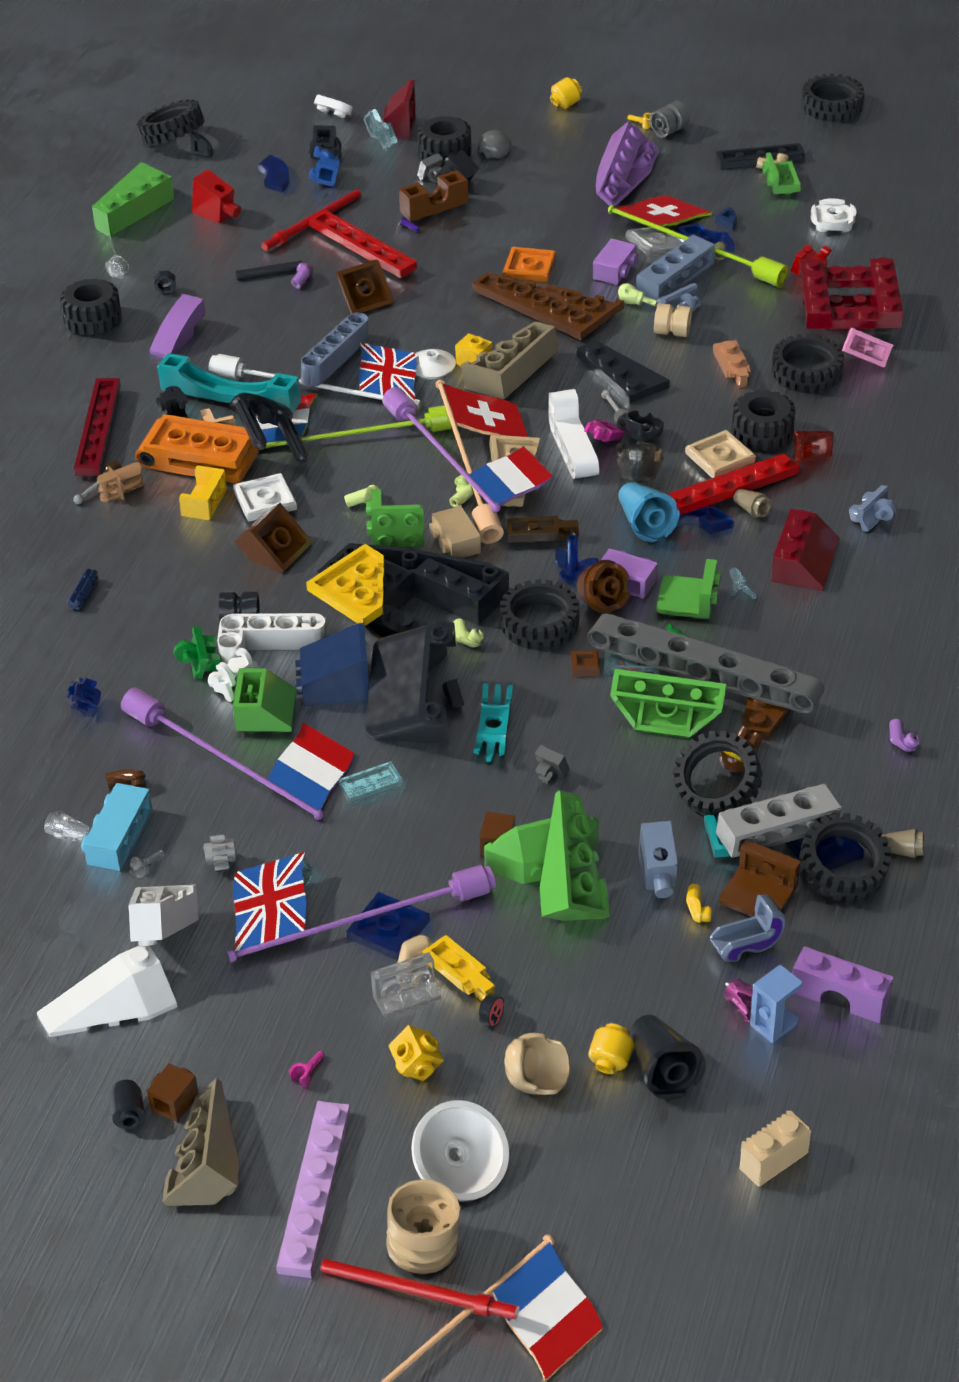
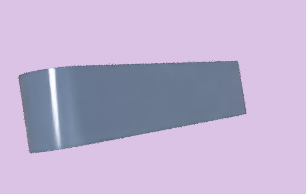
M363 313L348 315L302 357L301 383L308 387L321 385L361 347L360 343L367 342V315Z

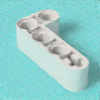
M569 389L549 393L550 429L572 478L578 479L598 475V458L579 419V402L576 390Z
M316 613L228 614L220 620L217 642L221 662L228 664L231 658L238 657L235 652L240 648L246 650H300V648L327 637L326 622L322 615Z

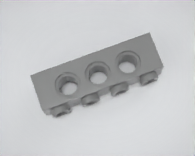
M824 783L720 812L716 834L733 858L740 856V847L745 840L768 848L804 838L808 829L811 828L815 821L819 822L821 817L826 815L830 819L834 813H838L840 816L842 807Z

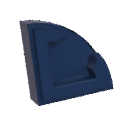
M730 207L726 208L715 216V223L733 231L737 226L735 210Z

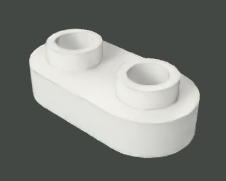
M317 95L314 104L317 105V110L324 113L333 111L334 115L343 119L346 116H351L354 109L346 103L321 95Z

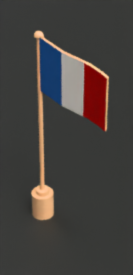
M551 1235L543 1236L544 1241L483 1293L487 1295L493 1294L497 1301L519 1306L517 1319L505 1318V1320L535 1359L544 1382L551 1378L603 1330L601 1320L592 1303L565 1271L553 1248L555 1239ZM465 1308L381 1382H392L471 1314L473 1309Z

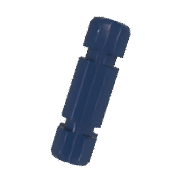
M88 568L84 571L68 599L69 608L76 610L82 608L85 603L84 601L88 598L99 578L98 572L95 569L91 570Z

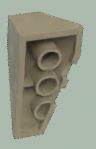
M217 1078L195 1096L184 1127L189 1133L183 1142L177 1146L175 1155L179 1157L178 1164L175 1170L171 1169L168 1171L165 1179L162 1203L167 1206L215 1205L225 1195H231L238 1186L239 1160L222 1082Z

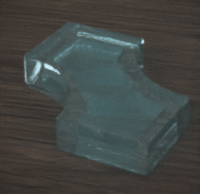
M376 109L369 111L363 119L370 137H375L380 142L383 150L392 149L398 141L391 123H385L380 118Z

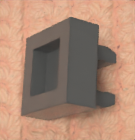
M437 153L421 160L417 174L421 181L429 178L434 184L438 182V176L442 174L440 171L443 158Z
M542 745L535 752L539 763L535 772L540 774L539 780L549 784L554 774L564 778L570 770L564 755Z

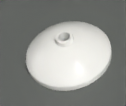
M454 1100L437 1105L419 1121L412 1139V1158L421 1179L437 1181L447 1186L460 1202L472 1201L487 1195L503 1179L509 1161V1145L502 1126L489 1111L472 1102ZM450 1151H454L457 1154V1161L450 1158Z

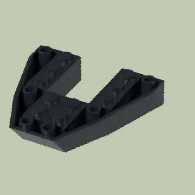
M349 543L322 566L317 573L320 574L364 544ZM368 545L384 555L383 614L364 626L365 640L373 647L374 643L382 637L428 625L429 623L399 610L413 596L479 626L500 606L503 595L507 594V590H509V572L482 561L410 548ZM430 646L428 673L447 656V646Z

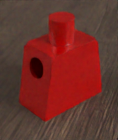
M208 169L193 179L192 213L216 223H221L229 216L237 218L240 215L241 206L234 203L233 187Z

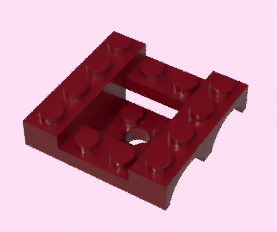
M885 257L870 259L869 267L859 265L854 267H824L823 259H800L799 278H802V304H805L806 329L845 331L851 328L856 330L902 328L903 308L894 259ZM828 288H871L870 295L866 296L861 294L854 296L828 295Z

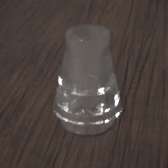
M61 810L58 812L51 811L45 822L44 833L50 834V838L82 842L84 836L90 833V826L81 823Z

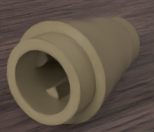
M738 489L733 497L735 503L755 518L767 516L772 507L771 500L764 493Z
M910 829L881 835V837L886 836L888 839L887 846L891 847L892 854L917 858V855H924V832Z

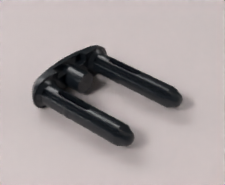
M251 393L237 394L231 400L230 408L235 413H238L256 449L263 450L267 444L266 437L258 421L261 424L269 423L279 426L295 460L300 463L307 461V449L292 422L293 413L290 408L277 401Z

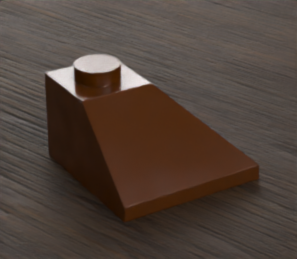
M379 259L336 272L351 314L364 313L394 303Z

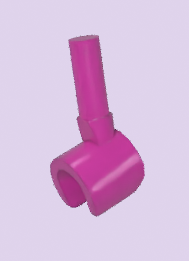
M319 1051L308 1063L294 1064L289 1070L291 1080L294 1081L297 1076L302 1075L299 1079L301 1086H308L311 1082L310 1073L325 1057V1054Z

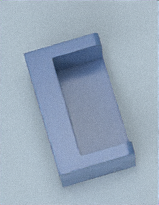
M778 965L753 984L750 1026L772 1043L798 1025V1018L785 1008V1000L802 988V981L782 965Z

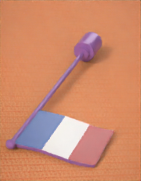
M390 388L383 396V405L399 422L412 421L491 506V511L494 513L499 512L501 506L512 499L542 487L553 478V475L524 446L508 456L485 464L468 475L415 418L417 405L401 388Z
M133 687L126 692L121 701L122 711L144 725L152 727L163 722L310 812L316 820L323 818L324 812L322 808L329 794L347 773L354 757V752L302 722L297 737L278 758L268 779H265L165 718L164 704L143 690Z

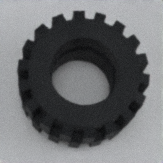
M440 116L426 120L419 125L417 130L418 154L421 160L438 153L444 161L449 154L453 153L455 155L460 150H463L469 157L471 156V127L466 121L452 116Z
M95 278L83 279L82 281L73 282V284L68 285L61 292L60 302L66 328L71 329L74 333L82 335L101 334L104 331L113 329L121 321L122 313L118 289L111 282Z
M755 390L754 392L744 393V396L738 397L733 405L732 435L744 446L755 451L778 450V447H785L787 443L791 442L794 435L796 408L793 401L788 400V397L785 395H780L779 392H771L770 390Z

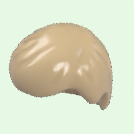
M527 1033L513 1040L506 1049L504 1059L505 1072L509 1082L519 1091L536 1095H552L559 1093L566 1085L570 1075L569 1055L565 1045L560 1041L551 1040L540 1033Z

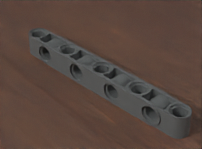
M602 614L587 635L590 644L597 649L689 679L723 683L727 685V691L806 714L813 711L825 690L822 682L813 676L611 614Z

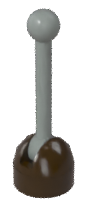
M111 460L104 467L103 474L109 472L108 467H111L114 471L122 466L117 461ZM96 482L81 495H75L74 502L82 504L84 498L98 488L100 484Z

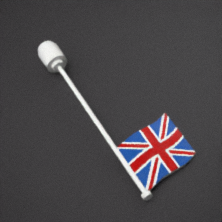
M360 343L362 349V360L359 369L360 391L328 384L316 386L318 388L383 400L384 394L390 388L399 387L416 403L417 410L421 406V400L415 399L414 382L417 371L415 353ZM218 354L212 355L209 362V373L233 381H239L240 378L244 377L245 373L273 378L275 375L246 369V364L243 363V359L240 357Z

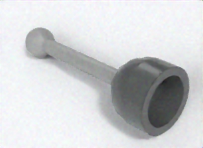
M604 390L602 398L608 400L616 411L614 414L615 424L618 428L626 430V420L624 421L630 410L619 408L611 398V392Z

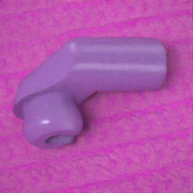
M300 263L297 266L298 272L291 280V284L294 287L301 288L304 282L312 275L313 268L308 263Z
M893 719L889 722L890 742L905 752L915 751L920 744L918 735L914 737L913 733L905 735L903 721L900 719Z

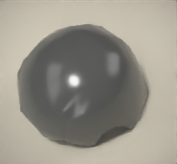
M487 131L479 139L478 154L483 152L487 159L490 157L502 158L510 152L511 141L501 131Z

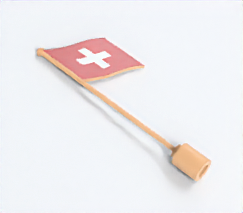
M443 380L436 382L435 385L440 390L468 475L472 473V469L457 426L486 435L528 437L516 404L496 397L467 392L446 385ZM473 488L478 506L471 514L474 526L478 533H480L482 543H495L504 534L498 513L492 512L489 504H483L481 495Z

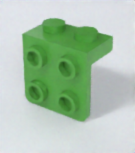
M381 489L371 490V500H366V516H371L372 519L367 520V536H372L373 545L402 548L424 547L423 506H382Z
M706 559L703 579L672 575L663 576L657 602V612L667 615L709 619L712 604H717L718 589L715 587H720L721 571H717V560Z

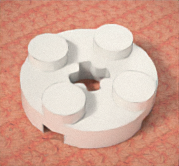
M823 199L819 201L818 206L815 207V204L812 206L811 221L820 232H827L828 230L847 232L852 229V225L855 223L856 208L851 203L850 207L845 205V201L841 199Z

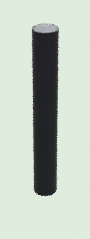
M303 261L237 270L235 275L236 279L239 280L296 271L297 266L303 263Z

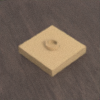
M727 430L690 444L685 449V454L712 478L744 468L756 461V455Z

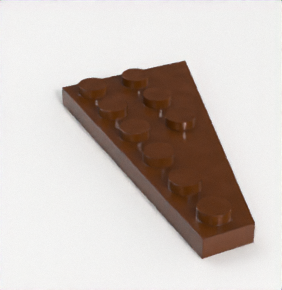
M488 272L472 282L473 291L544 324L555 326V329L579 340H582L624 309V300L616 299L615 302L605 301L604 296L596 295L594 298L582 296L581 291L551 285L542 288L536 286V282L518 283L514 282L513 277Z

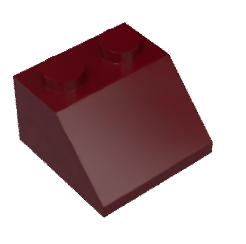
M409 80L390 98L389 104L385 105L384 116L381 118V129H385V138L410 139L416 120L415 80Z

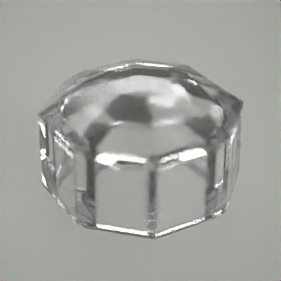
M113 255L105 263L107 273L113 278L120 279L129 271L128 263L122 256Z

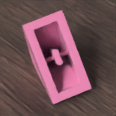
M851 328L842 351L855 358L885 367L893 345Z

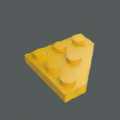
M364 544L307 581V591L357 624L364 623V626H366L383 614L384 555Z

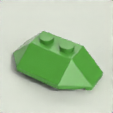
M615 669L610 697L635 731L692 738L722 713L727 685Z
M587 816L591 830L588 840L593 852L599 842V821L595 817L590 818ZM551 818L516 826L501 835L494 843L486 844L484 846L485 866H489L495 874L522 884L541 881Z

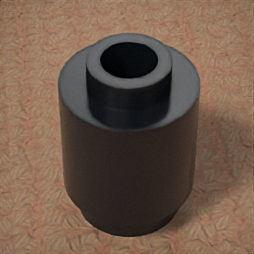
M126 1079L116 1082L109 1095L112 1121L120 1128H134L145 1119L142 1090L132 1080Z

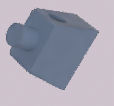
M671 821L641 823L638 856L645 889L655 890V895L658 898L670 897L673 894V888L676 886L678 868Z

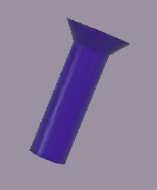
M406 217L401 219L400 226L405 225L416 232L420 230V227L407 221Z

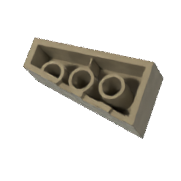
M533 322L514 333L512 340L501 341L495 344V350L488 354L483 351L477 355L476 361L472 363L466 361L461 364L465 389L499 399H506L558 351L555 326Z

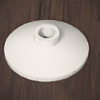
M427 349L415 353L417 361L416 376L419 378L440 379L451 374L456 367V360L453 355L444 350Z

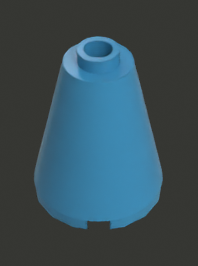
M629 482L620 489L619 501L631 529L637 537L643 541L655 542L658 541L657 538L663 535L666 537L671 534L677 525L679 511L677 510L676 501L670 495L635 482Z

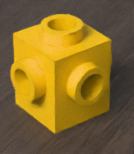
M408 1025L388 1045L395 1059L396 1069L407 1078L411 1077L425 1081L444 1061L438 1048L439 1043L432 1036L431 1032Z

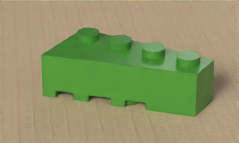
M143 162L139 163L92 206L95 229L111 237L174 200L172 176Z

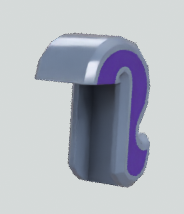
M769 895L757 896L754 909L755 916L718 926L713 931L710 942L724 961H739L744 951L752 953L765 951L780 939L786 925V918Z

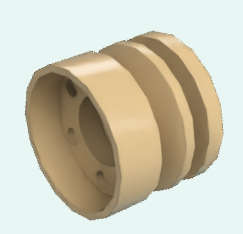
M416 1180L397 1188L390 1197L387 1209L388 1228L386 1246L389 1257L398 1267L410 1273L429 1274L447 1267L456 1256L460 1205L457 1196L447 1186L437 1181Z

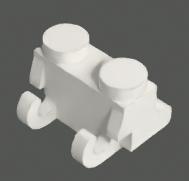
M244 648L238 649L235 652L238 657L231 658L228 664L220 662L216 665L218 672L214 671L208 677V684L214 688L215 692L222 693L228 702L234 700L235 690H232L231 687L236 685L235 680L238 677L239 668H259L257 661H253L250 653Z

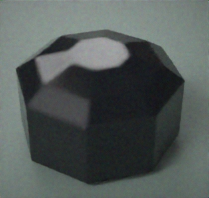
M159 271L154 276L155 290L161 294L172 293L176 289L175 275L170 271Z

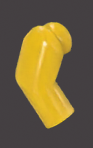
M691 884L687 888L686 902L692 919L699 924L700 922L709 923L711 921L712 908L710 906H701L702 888L698 884Z

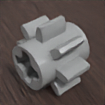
M224 834L210 836L211 843L203 844L206 866L214 865L215 871L229 869L228 862L236 861L233 839L225 840Z

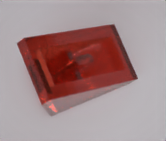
M794 431L793 457L795 463L802 464L832 457V431Z

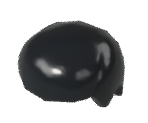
M633 410L626 415V430L633 440L650 442L662 435L664 422L660 418L653 417L652 413L641 417L638 410Z

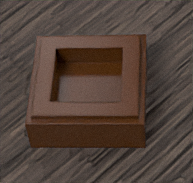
M598 650L571 651L572 677L600 676Z

